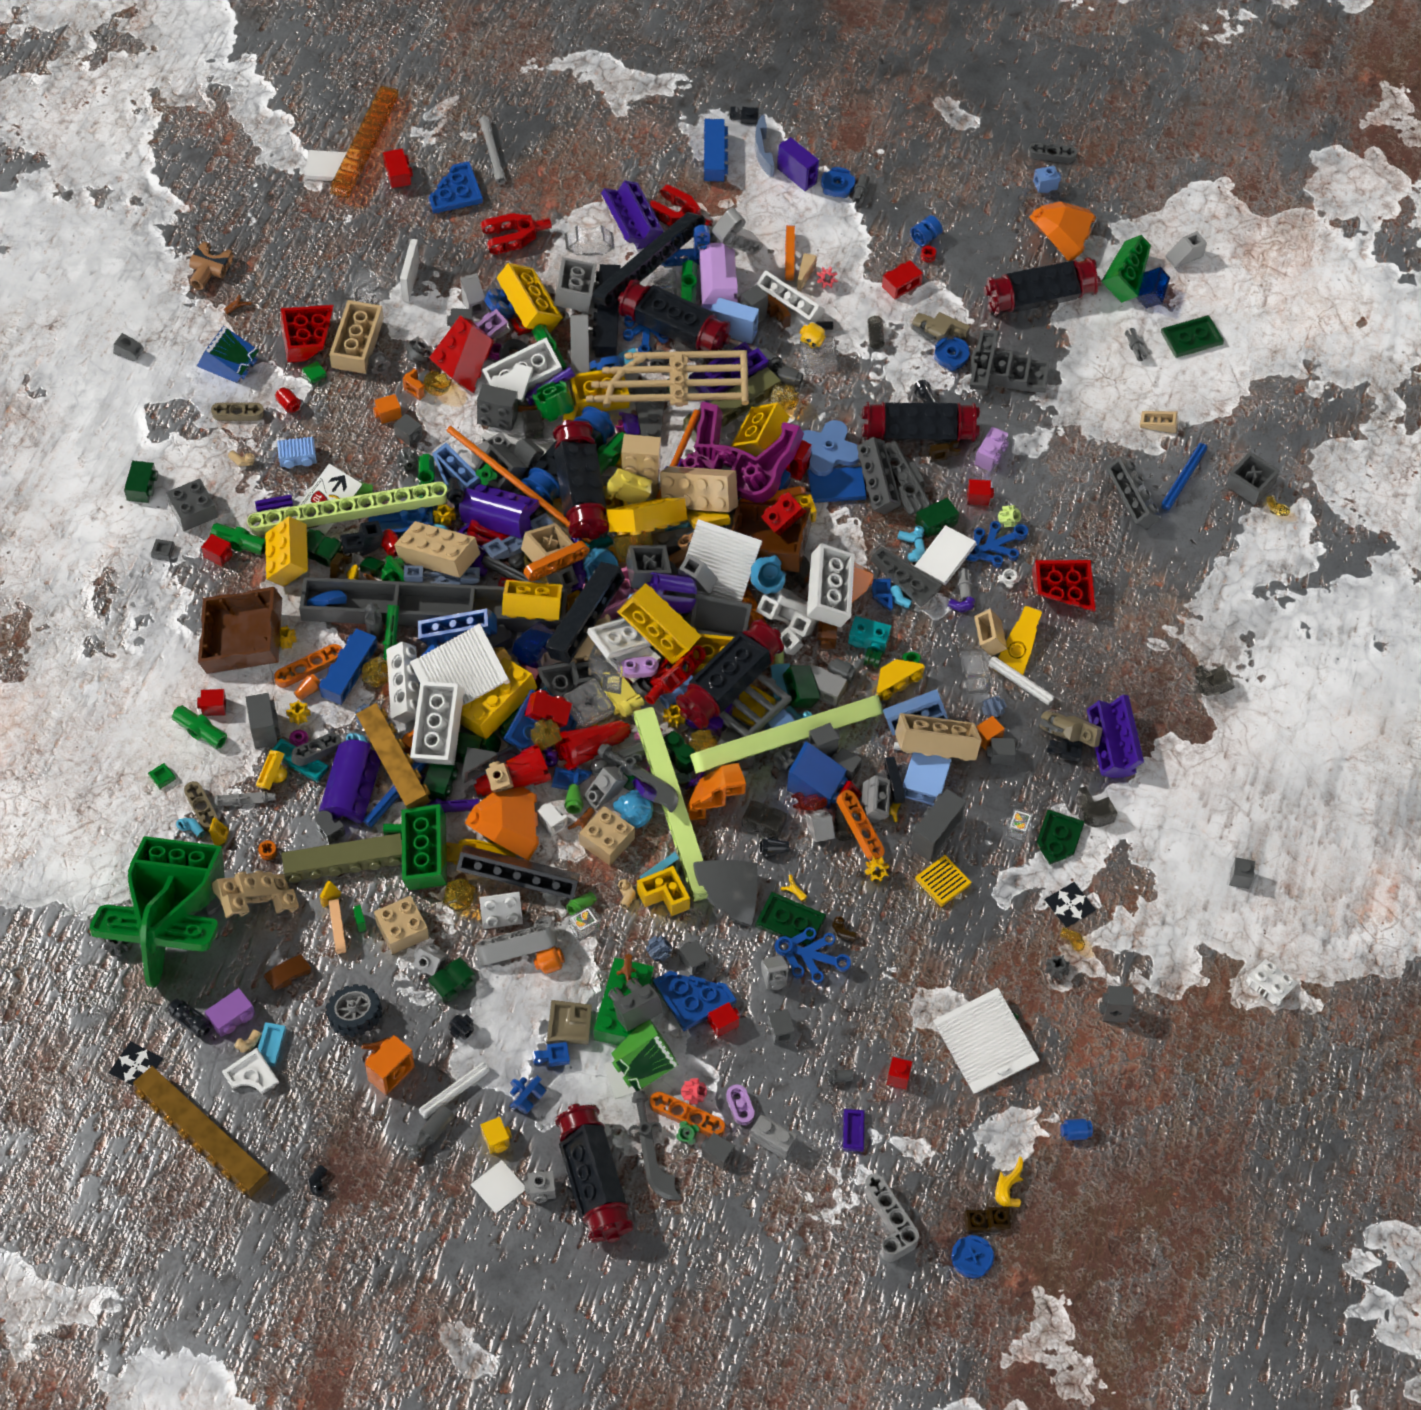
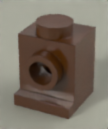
M819 621L817 640H821L820 648L825 650L836 648L838 626Z

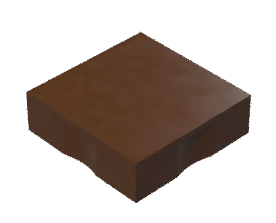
M738 502L731 530L762 540L756 560L761 557L776 555L781 561L782 571L799 572L811 528V508L804 507L807 512L779 536L761 517L765 509L772 505Z
M275 587L249 590L240 594H225L203 598L201 615L202 634L199 640L198 663L206 674L279 663L283 598Z

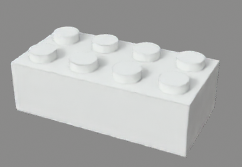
M547 338L482 369L490 385L493 376L507 374L513 369L515 363L533 367V373L526 392L536 387L537 383L542 384L563 371Z
M822 543L813 551L810 562L807 617L838 627H842L851 617L855 554Z
M420 682L410 758L415 762L444 765L455 764L464 688L459 684Z

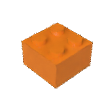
M395 1035L390 1039H386L375 1054L372 1053L368 1056L365 1063L368 1081L385 1095L415 1067L412 1049Z

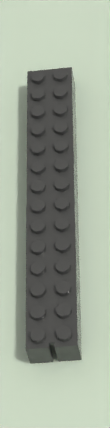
M304 577L299 610L301 621L366 624L365 615L367 611L364 610V607L368 603L374 602L380 606V609L377 611L382 615L383 625H386L387 605L400 606L398 626L418 627V621L488 608L497 615V626L503 624L510 631L548 633L551 632L550 629L554 628L556 630L557 626L564 619L568 606L567 590H562L559 620L546 621L541 618L529 620L525 617L509 618L506 615H502L504 587ZM341 590L347 596L346 603L327 604V607L306 606L307 600L328 591Z

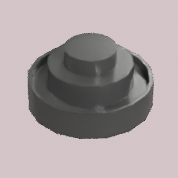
M410 340L406 345V350L412 361L427 362L429 360L431 352L425 343Z
M639 678L633 683V688L646 701L644 696L653 688V685L650 683L651 679Z

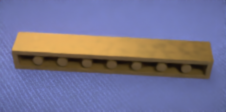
M153 1066L133 1082L136 1096L142 1101L144 1099L150 1103L148 1106L154 1113L162 1114L164 1122L169 1127L174 1126L177 1128V1133L183 1140L186 1141L188 1139L193 1143L191 1146L197 1153L205 1154L207 1162L212 1167H219L222 1170L220 1173L226 1180H233L236 1183L235 1187L241 1194L247 1193L252 1197L270 1180L265 1169Z

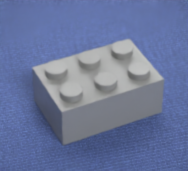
M562 257L554 305L588 313L597 264Z

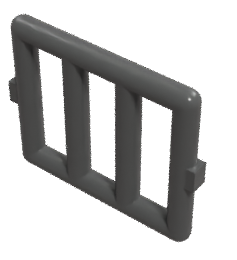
M761 673L757 679L782 700L774 706L749 685L744 691L769 712L761 718L736 698L732 704L756 724L748 731L727 712L723 711L719 714V717L723 719V723L728 728L731 726L743 737L758 733L791 702V696L777 686L776 681L771 676L768 678Z

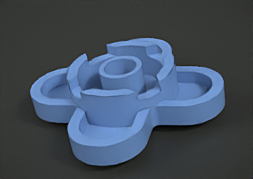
M838 420L829 421L824 425L821 433L812 430L803 431L804 436L802 440L812 444L809 467L815 475L826 476L838 464L839 466H853L860 461L858 458V445L846 441L848 429L843 422Z

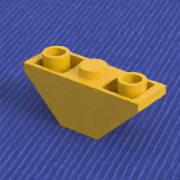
M898 659L883 666L880 669L876 691L880 701L888 700L897 691L901 692L909 684L920 681L923 677L925 666L922 663Z

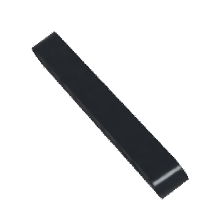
M692 212L684 214L600 285L592 294L593 303L604 307H612L618 302L620 294L625 291L631 280H639L641 282L694 237V228L706 224L705 217Z

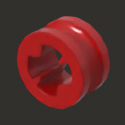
M924 246L921 250V260L925 263L935 261L936 249L933 246Z

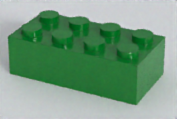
M441 805L402 809V881L408 891L446 886V814Z
M614 957L594 1027V1040L619 1046L637 1027L626 1031L617 1019L613 1000L608 996L611 989L617 994L614 990L615 987H618L624 996L632 993L626 987L625 974H616L617 971L623 968L624 959ZM632 961V967L636 969V972H631L632 983L635 984L632 978H637L642 986L647 984L652 986L654 966Z

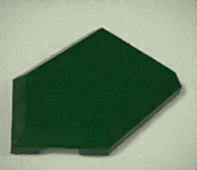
M1047 809L1036 843L1049 865L1074 855L1085 821Z

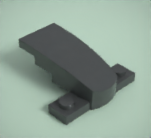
M980 331L978 346L971 356L972 375L970 389L988 390L989 384L1022 391L1046 392L1050 361L1032 360V355H1014V351H996L999 337L998 331Z

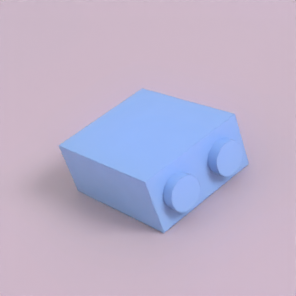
M718 298L717 303L712 305L711 311L714 312L718 320L730 322L729 335H731L732 339L752 344L758 332L759 309Z
M914 752L903 783L905 798L934 806V800L938 794L943 792L952 759H946L938 755L925 756L922 753Z

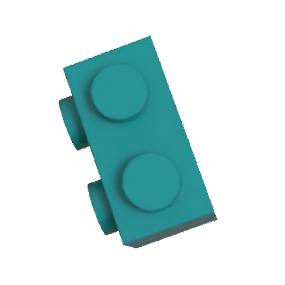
M855 616L849 633L848 644L856 648L868 649L870 647L874 651H883L884 654L892 626Z

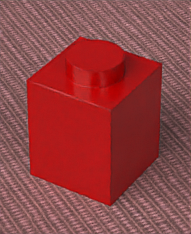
M969 479L967 505L989 506L990 499L994 498V488H991V480Z
M211 534L201 546L203 557L220 566L229 561L233 554L230 542L214 534Z
M201 690V697H197V708L201 709L202 715H226L227 699L225 690Z
M728 1002L709 1012L707 1022L717 1038L738 1028L741 1017L737 1008H733Z
M892 1056L886 1085L906 1090L913 1061Z

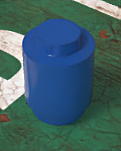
M1085 1118L1064 1120V1123L1060 1126L1061 1136L1065 1137L1066 1141L1086 1140L1093 1135L1092 1123Z

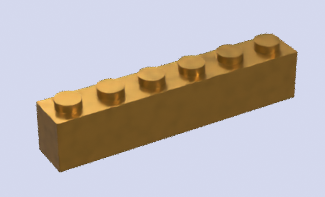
M377 703L356 713L406 808L423 807L430 803L428 795L431 793L426 784L421 785L419 780L422 777L417 768L412 769L411 764L414 762L410 758L409 753L404 754L402 749L405 746L402 740L395 738L394 734L397 731L392 722L387 723L386 719L389 717L385 709H380Z

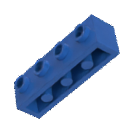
M704 119V181H724L725 174H728V164H725V162H728V151H725V149H728V139H725V136H728V126H725V119Z
M486 608L418 621V639L427 646L447 643V641L474 628L479 623L486 636L490 637L491 634H497V615Z
M357 628L353 634L349 635L346 646L338 653L336 662L330 665L327 676L320 681L321 697L339 705L344 703L378 648L376 636Z

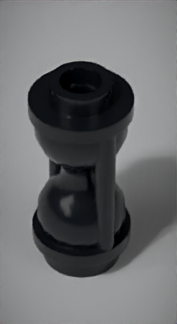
M919 380L914 384V393L923 403H939L932 394L929 382Z
M177 998L169 1005L167 1012L170 1013V1017L192 1032L196 1037L208 1034L211 1029L210 1020L184 1000Z

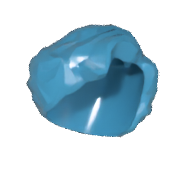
M604 547L594 548L589 551L583 564L588 581L601 562L619 566L617 557L613 552Z
M776 555L761 557L751 566V582L758 591L764 594H775L782 590L786 574L781 571V561Z
M631 790L613 803L614 810L621 814V818L635 828L646 825L652 818L654 811L653 802L643 798L638 790Z

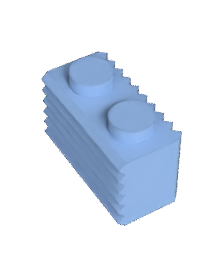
M314 437L277 441L280 467L311 466L317 463Z

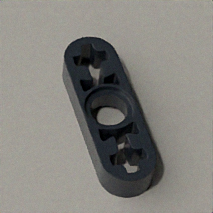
M894 756L885 757L884 768L887 779L891 781L890 791L894 804L904 803V789Z

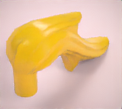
M1019 1156L1016 1166L1010 1174L1004 1176L1000 1172L996 1185L995 1199L1003 1207H1020V1199L1010 1197V1188L1013 1184L1023 1181L1020 1177L1023 1169V1159L1021 1156Z

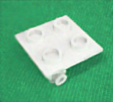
M519 892L479 897L483 929L523 924Z
M1266 959L1247 976L1246 980L1249 987L1255 991L1259 989L1258 994L1265 990L1264 998L1270 993L1266 999L1273 1003V1005L1277 1004L1278 1006L1283 1002V998L1298 984L1290 975L1284 973L1275 964Z

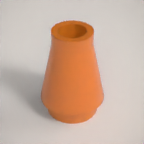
M314 674L307 675L293 694L302 701L304 698L320 690V680Z

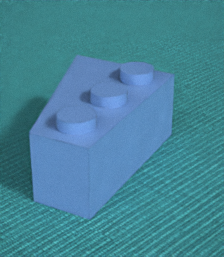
M447 443L432 453L447 489L449 479L452 477H457L460 480L464 491L466 488L473 490L478 484H481V479L479 476H476V472ZM453 504L455 509L459 508V504Z
M937 689L883 709L892 735H895L900 713L948 719Z

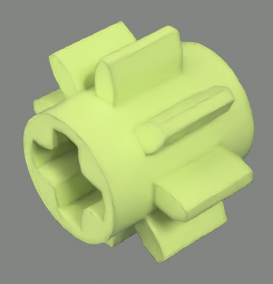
M1015 505L1002 506L1003 510L998 513L999 522L1004 524L1005 528L1015 527L1017 525L1016 522L1021 520L1019 509H1015Z

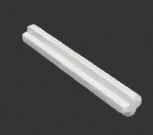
M993 656L990 659L988 665L1046 705H1050L1053 702L1054 696L997 657Z
M482 1062L420 1107L419 1113L421 1116L428 1118L441 1105L444 1106L490 1072L487 1064Z

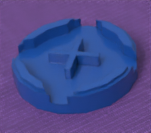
M969 1235L955 1243L952 1249L951 1260L956 1271L964 1277L979 1278L987 1274L992 1268L994 1252L989 1242L984 1238Z

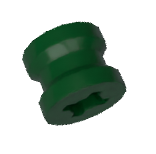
M868 647L863 665H871L874 669H879L883 651H874Z

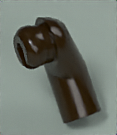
M835 917L832 922V928L836 936L854 942L857 933L846 929L843 917Z

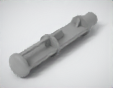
M263 791L216 795L214 802L217 807L267 803L268 801L276 800V793Z

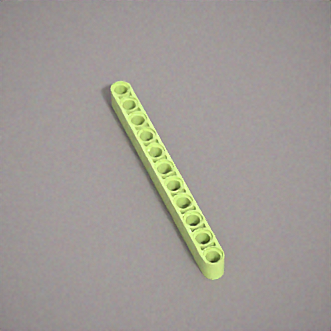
M443 482L410 486L257 512L248 517L247 523L251 532L257 536L265 535L267 531L271 530L288 516H297L296 520L307 524V527L396 513L402 510L407 511L421 507L443 505L448 502V489ZM440 491L444 492L441 495H436ZM420 495H426L423 498H418ZM402 498H407L405 501H400ZM383 501H389L387 504H382ZM365 504H371L369 507H363ZM347 507H352L351 510H345ZM329 510H334V512L327 514ZM311 513H316L314 516L309 517ZM279 519L278 522L272 523L273 520ZM260 522L258 526H254L255 523Z
M875 695L691 754L690 758L696 774L807 739L809 738L810 730L831 723L834 729H838L876 717L884 713L879 696Z
M649 707L633 711L635 724L651 773L670 784L678 795V804L673 812L669 813V810L664 805L662 807L692 900L696 902L707 899L708 893L703 886H699L693 866L694 862L703 861L654 708Z

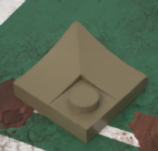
M551 1000L546 1044L567 1042V1044L588 1045L592 1005Z

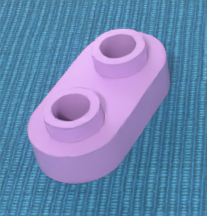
M653 657L627 658L620 664V673L625 678L652 677L658 672V661Z
M741 1085L730 1086L726 1093V1100L733 1118L739 1125H748L754 1119V1109L748 1093ZM738 1095L740 1099L736 1100L733 1096ZM741 1114H746L747 1117H746V1118H742L740 1115H741Z

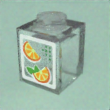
M1014 808L1006 837L1025 843L1033 814L1024 809Z
M590 906L568 917L569 927L579 942L600 931V916L596 911L593 912Z

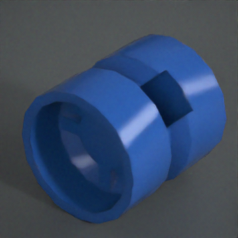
M932 215L927 216L921 223L916 224L910 229L913 241L921 247L927 245L932 239H935L943 232L940 221Z

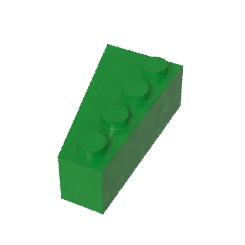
M1142 235L1124 241L1101 280L1121 303L1136 298L1139 295L1151 249V244Z

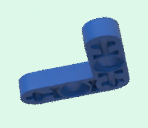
M706 225L695 227L693 248L679 249L661 265L666 267L682 266V263L687 260H693L697 265H700V250L702 248L705 250L707 245L710 244L709 227Z

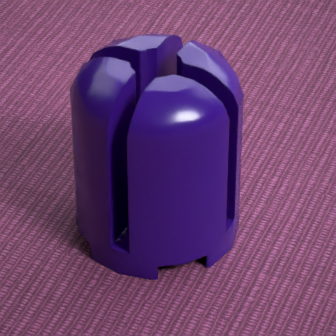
M656 572L650 573L653 576L651 581L646 582V584L652 587L663 600L668 602L673 610L682 614L692 611L697 599L663 594V591L697 594V586L692 578Z

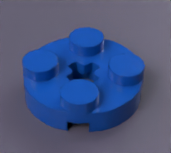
M833 167L828 172L826 170L821 177L823 193L833 197H849V194L855 187L854 175L852 176L848 169L842 167Z
M490 288L484 298L488 308L492 312L497 309L505 319H511L516 312L511 302L507 299L504 290Z
M956 337L953 339L943 338L935 346L934 360L942 367L948 368L950 371H956L969 360L968 344Z
M620 356L600 358L601 361L599 363H596L595 360L589 363L590 371L602 370L603 367H622L625 365L624 357L620 359Z

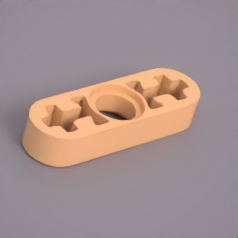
M339 899L330 900L329 908L336 954L347 953Z

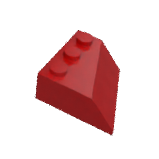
M334 305L281 308L280 324L287 363L305 362L324 348Z
M460 315L429 358L453 380L474 393L477 379L482 374L483 363L487 361L494 340L472 320Z
M1035 560L1032 568L1033 587L1038 596L1095 612L1091 560Z

